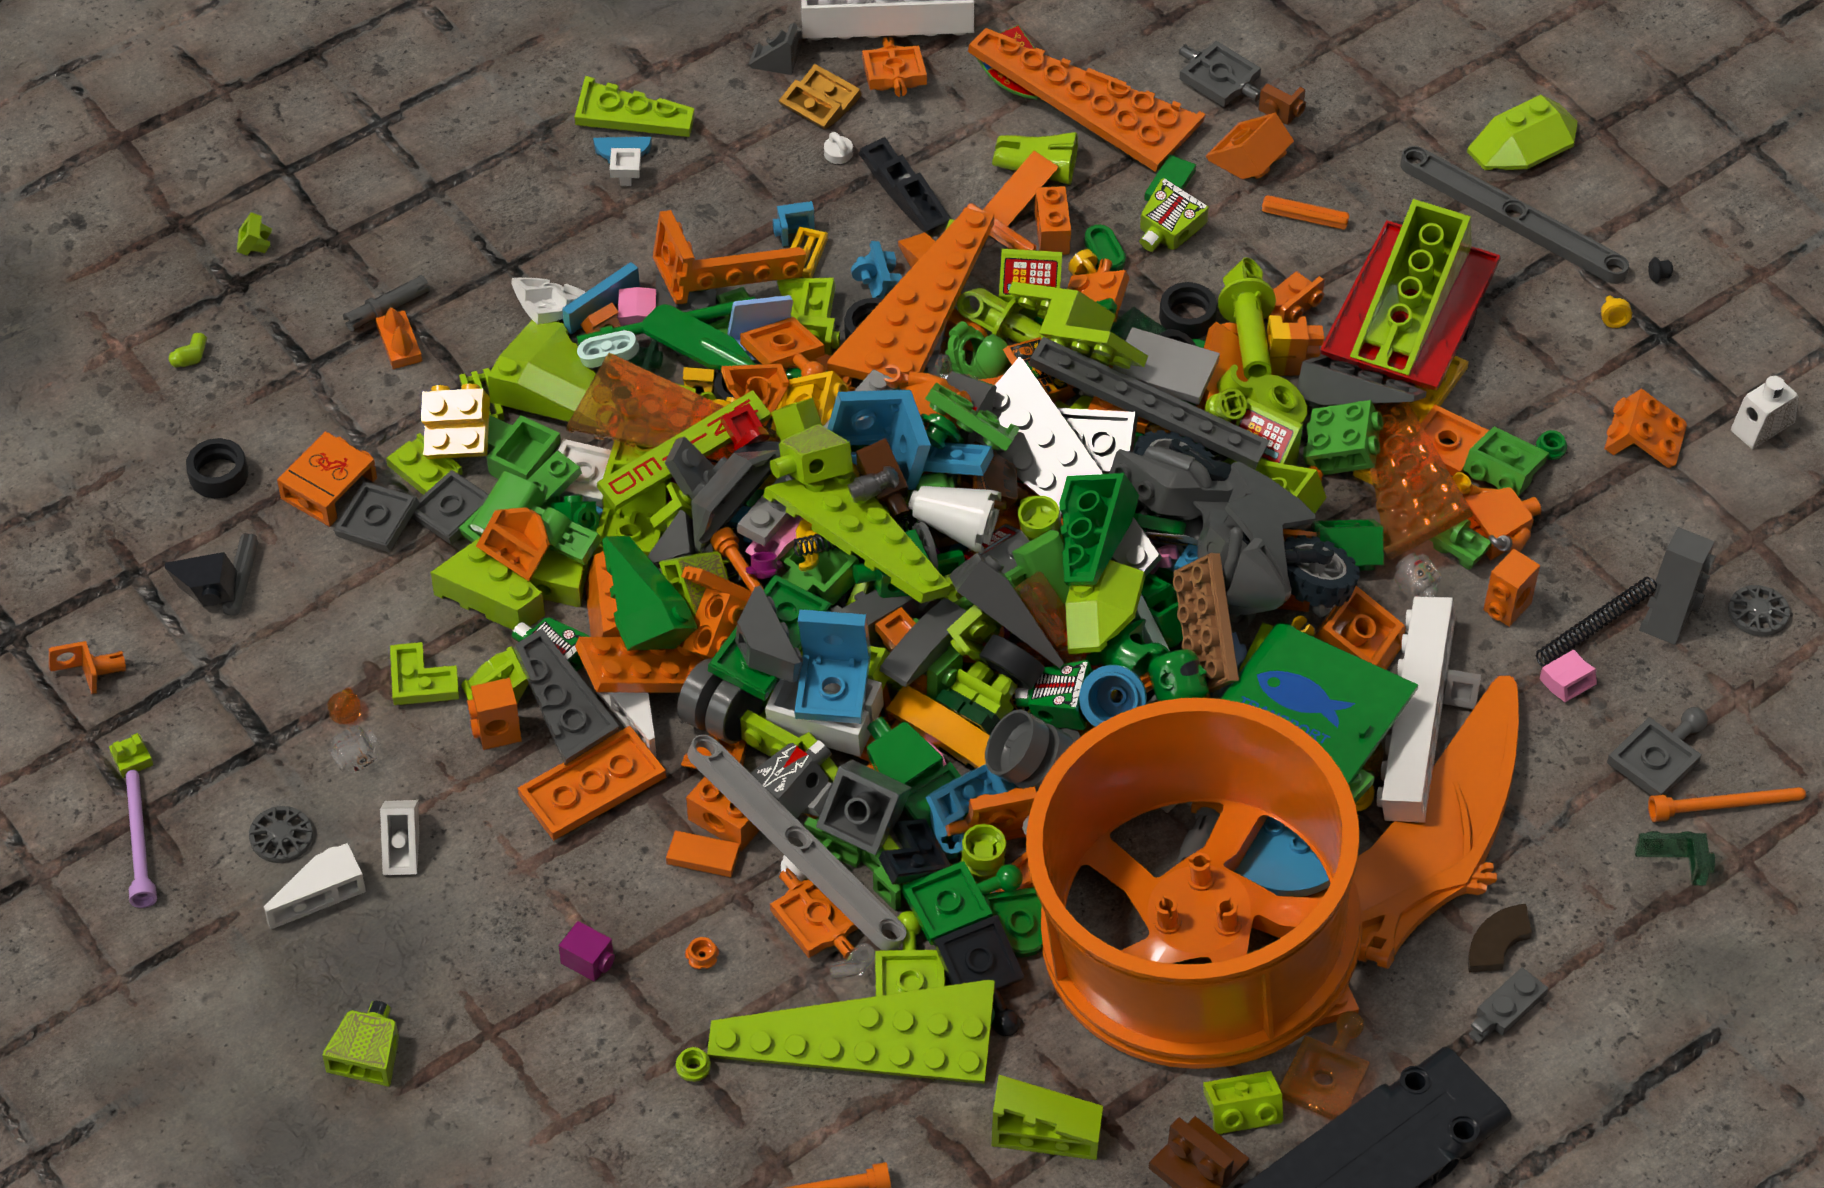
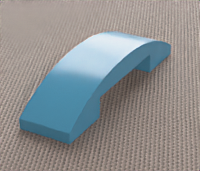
M984 764L926 796V799L939 828H942L963 817L968 812L970 799L977 798L983 794L994 795L1008 792L1017 786L994 775Z

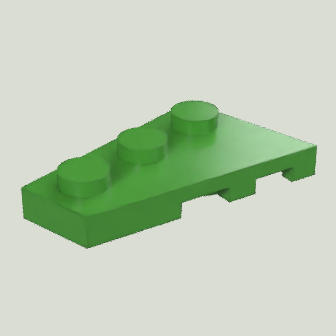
M938 383L934 384L925 398L930 402L929 406L941 415L948 413L957 419L956 424L967 432L972 433L974 430L984 437L983 441L995 450L1002 448L1006 451L1020 430L1019 427L1012 423L1008 428L1002 426L999 420L996 419L997 415L988 410H979L978 412L973 410L974 405L968 399Z

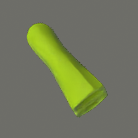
M1076 132L1040 137L1003 135L997 138L992 159L993 166L1017 171L1030 154L1036 151L1059 166L1049 178L1050 180L1071 185L1078 152V134Z

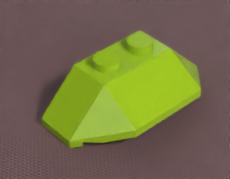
M1538 95L1495 116L1467 148V153L1484 170H1493V168L1504 170L1529 169L1574 147L1578 121L1560 103L1543 95Z
M1110 560L1096 585L1070 586L1065 603L1069 654L1101 652L1107 646V641L1117 636L1135 618L1146 577L1144 571Z

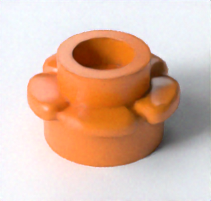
M698 937L692 940L685 951V957L689 959V965L698 970L713 967L717 963L716 957L719 956L718 947L712 940L706 937Z

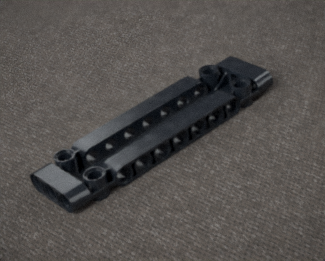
M1442 1047L1419 1065L1405 1068L1401 1072L1400 1079L1390 1086L1386 1083L1378 1086L1240 1188H1432L1449 1175L1460 1160L1471 1157L1475 1152L1476 1145L1510 1122L1511 1113L1503 1100L1453 1050L1448 1047ZM1408 1086H1415L1420 1090H1412ZM1455 1135H1464L1468 1139H1459Z

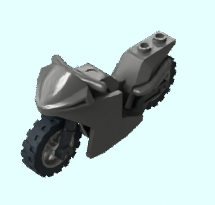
M1157 430L1156 433L1152 431L1146 432L1145 436L1141 435L1138 438L1133 453L1123 449L1117 450L1108 474L1125 473L1139 493V500L1154 513L1184 521L1195 519L1199 515L1203 516V529L1198 539L1197 557L1200 559L1210 553H1220L1230 615H1249L1275 610L1287 602L1291 594L1296 596L1295 599L1303 602L1305 600L1310 602L1312 606L1324 605L1325 608H1332L1333 605L1339 607L1344 605L1345 601L1348 602L1360 577L1359 567L1355 566L1356 561L1352 557H1348L1344 549L1334 547L1335 544L1332 542L1320 541L1318 537L1312 536L1307 538L1306 535H1298L1297 538L1290 536L1284 541L1283 529L1312 524L1316 516L1299 498L1269 477L1239 461L1230 465L1225 462L1212 460L1213 455L1210 451L1206 452L1202 444H1196L1192 438L1187 436L1185 438L1181 437L1176 432H1170V434L1165 433L1163 430Z

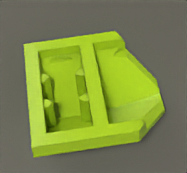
M508 647L507 651L495 654L482 664L469 680L465 679L462 682L461 686L468 700L473 699L471 686L510 678L516 703L519 702L529 682L513 647Z

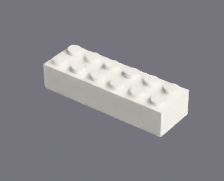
M801 0L803 39L821 40L834 37L849 39L864 36L878 38L880 36L894 35L897 37H907L909 35L935 36L937 34L964 35L966 33H974V0Z

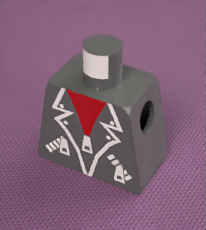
M820 740L814 743L806 752L795 744L790 743L750 774L797 819L828 783L829 778L820 765L832 753Z

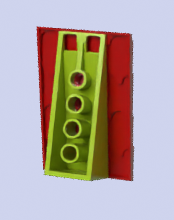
M1413 199L1403 225L1386 220L1320 349V354L1328 356L1335 361H1344L1364 370L1387 375L1392 379L1416 384L1423 389L1437 391L1501 260L1500 255L1472 247L1471 216Z

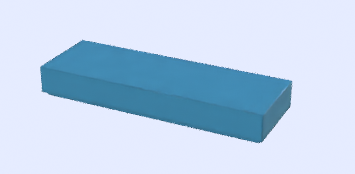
M632 262L628 263L563 307V321L568 332L573 334L582 328L580 324L594 312L610 303L617 304L619 289L640 287L638 267Z

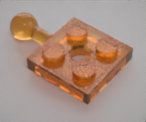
M1354 1011L1343 1012L1337 1018L1336 1028L1338 1035L1332 1046L1305 1035L1279 1087L1282 1099L1331 1120L1351 1107L1370 1064L1367 1060L1345 1052L1350 1040L1358 1037L1364 1028L1362 1017ZM1318 1074H1327L1332 1078L1333 1082L1328 1085H1322L1314 1077Z

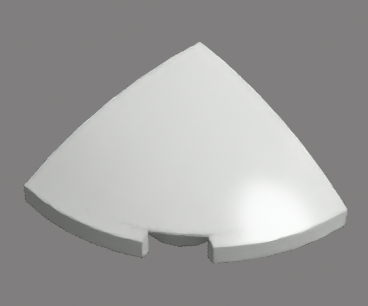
M512 278L511 283L522 307L537 325L563 319L562 308L585 293V291L569 284H564L563 287L560 284L550 283L548 279Z

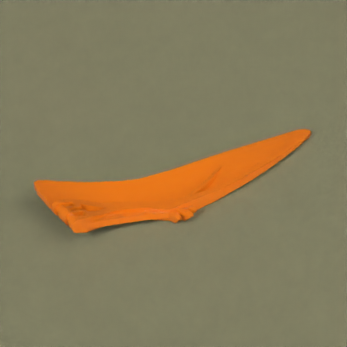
M1498 676L1490 684L1433 766L1425 822L1394 821L1370 849L1358 856L1354 879L1362 910V940L1358 957L1359 961L1366 962L1371 960L1377 962V966L1389 969L1394 961V956L1404 941L1426 918L1452 899L1465 894L1481 895L1487 891L1488 885L1497 882V873H1491L1494 870L1493 863L1485 862L1496 838L1507 805L1516 763L1519 710L1517 683L1513 677ZM1328 888L1304 897L1322 898Z

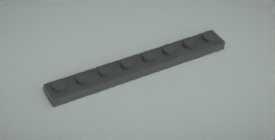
M1045 337L1042 338L1030 358L1029 366L1128 412H1135L1139 417L1167 430L1179 433L1180 436L1190 437L1193 439V442L1200 443L1204 447L1237 462L1239 461L1254 470L1257 468L1268 447L1269 440Z

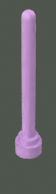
M130 770L126 773L135 880L132 881L128 889L129 902L134 907L144 908L156 903L157 893L155 884L148 878L139 773L136 770Z

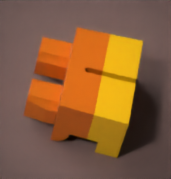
M1269 315L1266 338L1271 363V375H1300L1303 361L1320 356L1319 346H1322L1324 343L1323 326L1307 325L1306 316L1300 317L1297 323H1282V316Z

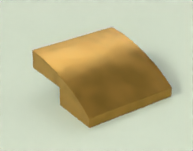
M814 64L801 82L796 79L779 99V104L821 128L827 129L850 110L862 96V93L856 86Z

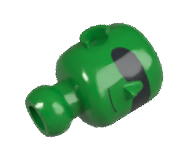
M1190 649L1173 651L1153 659L1149 664V677L1157 701L1179 698H1206L1208 696L1209 688L1205 678L1207 671L1201 666L1200 659L1194 651Z

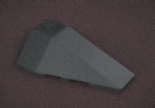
M1325 355L1302 362L1297 389L1303 395L1306 405L1318 408L1323 407V405H1340L1371 400L1372 403L1414 402L1425 398L1427 393L1400 380L1388 379L1384 381V374L1375 371H1362L1356 365L1344 361H1335Z

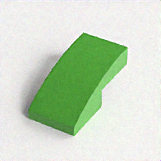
M881 848L877 855L861 849V862L873 872V890L890 907L897 911L901 908L900 884L892 885L878 859L884 849Z

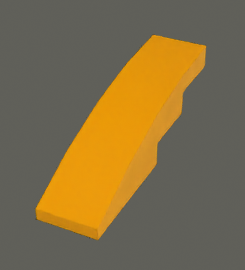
M903 686L885 709L887 713L901 723L907 722L927 742L932 743L937 749L939 747L943 748L963 764L967 765L969 763L974 768L986 764L985 750L990 735L910 686Z

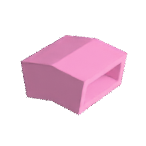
M642 287L619 289L618 320L621 326L642 322L656 308V289Z
M1575 650L1542 667L1540 674L1542 683L1564 702L1597 685L1596 669L1585 662Z

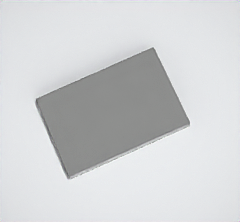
M1132 327L1126 342L1148 355L1144 367L1131 365L1130 369L1121 368L1114 364L1113 369L1178 399L1199 405L1219 362L1220 353Z

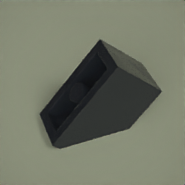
M225 552L165 563V569L177 586L203 607L233 602L238 571Z

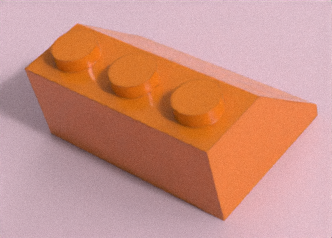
M604 551L594 555L585 581L591 637H621L614 619V613L617 611L616 599L611 598L610 594L613 579L612 575L607 572Z

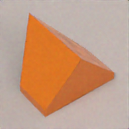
M782 364L721 367V373L726 386L736 400L753 390L770 413L777 408L789 387V380ZM767 420V421H765L764 423H762V425H763L764 428H765V426L767 425V423H768L769 420Z

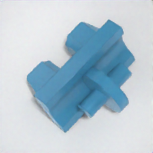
M871 241L869 254L865 257L860 256L857 258V262L851 267V274L856 281H863L864 284L869 285L872 298L883 299L885 294L889 293L902 279V276L898 273H889L893 272L896 266L895 253L882 251L879 241Z

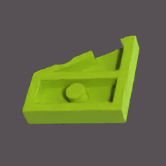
M834 278L777 280L781 296L791 295L793 299L791 317L797 320L799 315L830 318L836 288Z

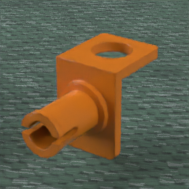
M86 641L49 648L50 671L82 666L91 694L97 693V677L99 675L126 671L125 658L122 651L94 657L93 654H90ZM70 652L74 654L67 661L57 660L58 656L63 653Z

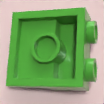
M1494 426L1470 448L1463 470L1468 472L1473 479L1491 483L1497 489L1512 488L1517 496H1519L1530 485L1533 475L1546 463L1549 452Z

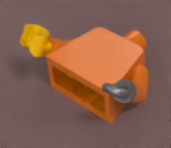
M1457 472L1448 483L1455 487L1453 489L1455 497H1464L1460 519L1465 517L1470 520V528L1489 539L1491 547L1485 553L1488 558L1492 560L1504 552L1510 553L1513 549L1521 552L1531 537L1533 517L1541 514V505L1538 499L1531 497L1521 501L1514 490L1509 487L1502 489L1477 487L1471 484V480L1467 475Z

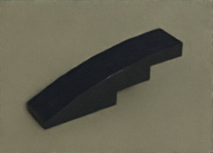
M886 137L860 148L859 155L874 177L901 210L923 232L928 233L948 223L949 219H951L922 174L920 172L915 174L903 154L898 156Z

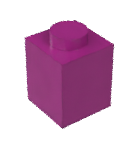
M580 921L575 923L558 945L561 964L594 982L602 972L606 973L611 968L615 959L612 939Z

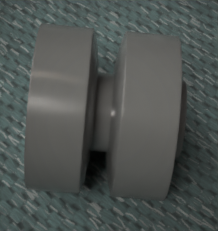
M705 659L694 667L682 686L677 705L678 716L681 721L699 730H707L710 735L729 744L737 743L742 740L740 718L747 710L759 715L763 700L708 672V664L712 659Z
M1014 710L1005 715L993 729L986 745L985 763L987 769L994 775L1014 783L1019 788L1024 789L1035 786L1037 792L1051 767L1074 742L1072 737L1066 732L1045 723L1027 711Z

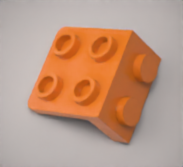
M1642 388L1627 398H1621L1614 406L1613 412L1615 414L1612 424L1607 430L1608 437L1604 449L1614 456L1634 443L1667 468L1675 466L1687 427L1686 421Z

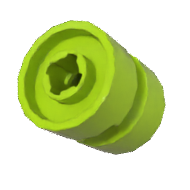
M1034 496L1021 504L1018 509L1021 531L1029 541L1049 530H1055L1060 533L1064 542V537L1061 535L1062 523L1057 502L1047 496Z
M988 824L975 825L964 834L961 861L965 862L974 880L978 883L996 876L998 869L1004 865L1006 851L1005 836L1000 829Z

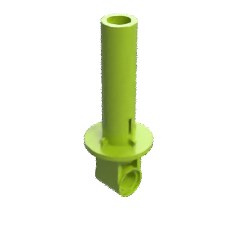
M1244 257L1223 277L1225 287L1219 294L1218 307L1225 319L1237 325L1244 376L1249 379L1250 377L1259 378L1266 374H1271L1264 319L1273 311L1276 297L1273 288L1263 281V271L1260 266L1251 258Z
M975 288L961 294L958 298L957 308L963 317L991 331L992 334L999 336L1004 341H1006L1007 337L1016 343L1044 337L1039 334L1042 325L1020 313L1022 306L1018 304L1019 299L1015 297L1008 303L983 288ZM971 296L979 300L980 307L978 311L974 310L970 305Z

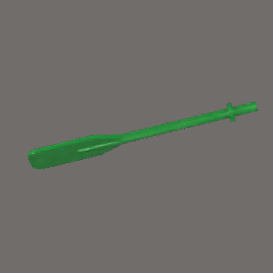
M663 304L657 306L642 321V331L645 335L708 368L721 370L722 366L757 365L733 337L671 305Z

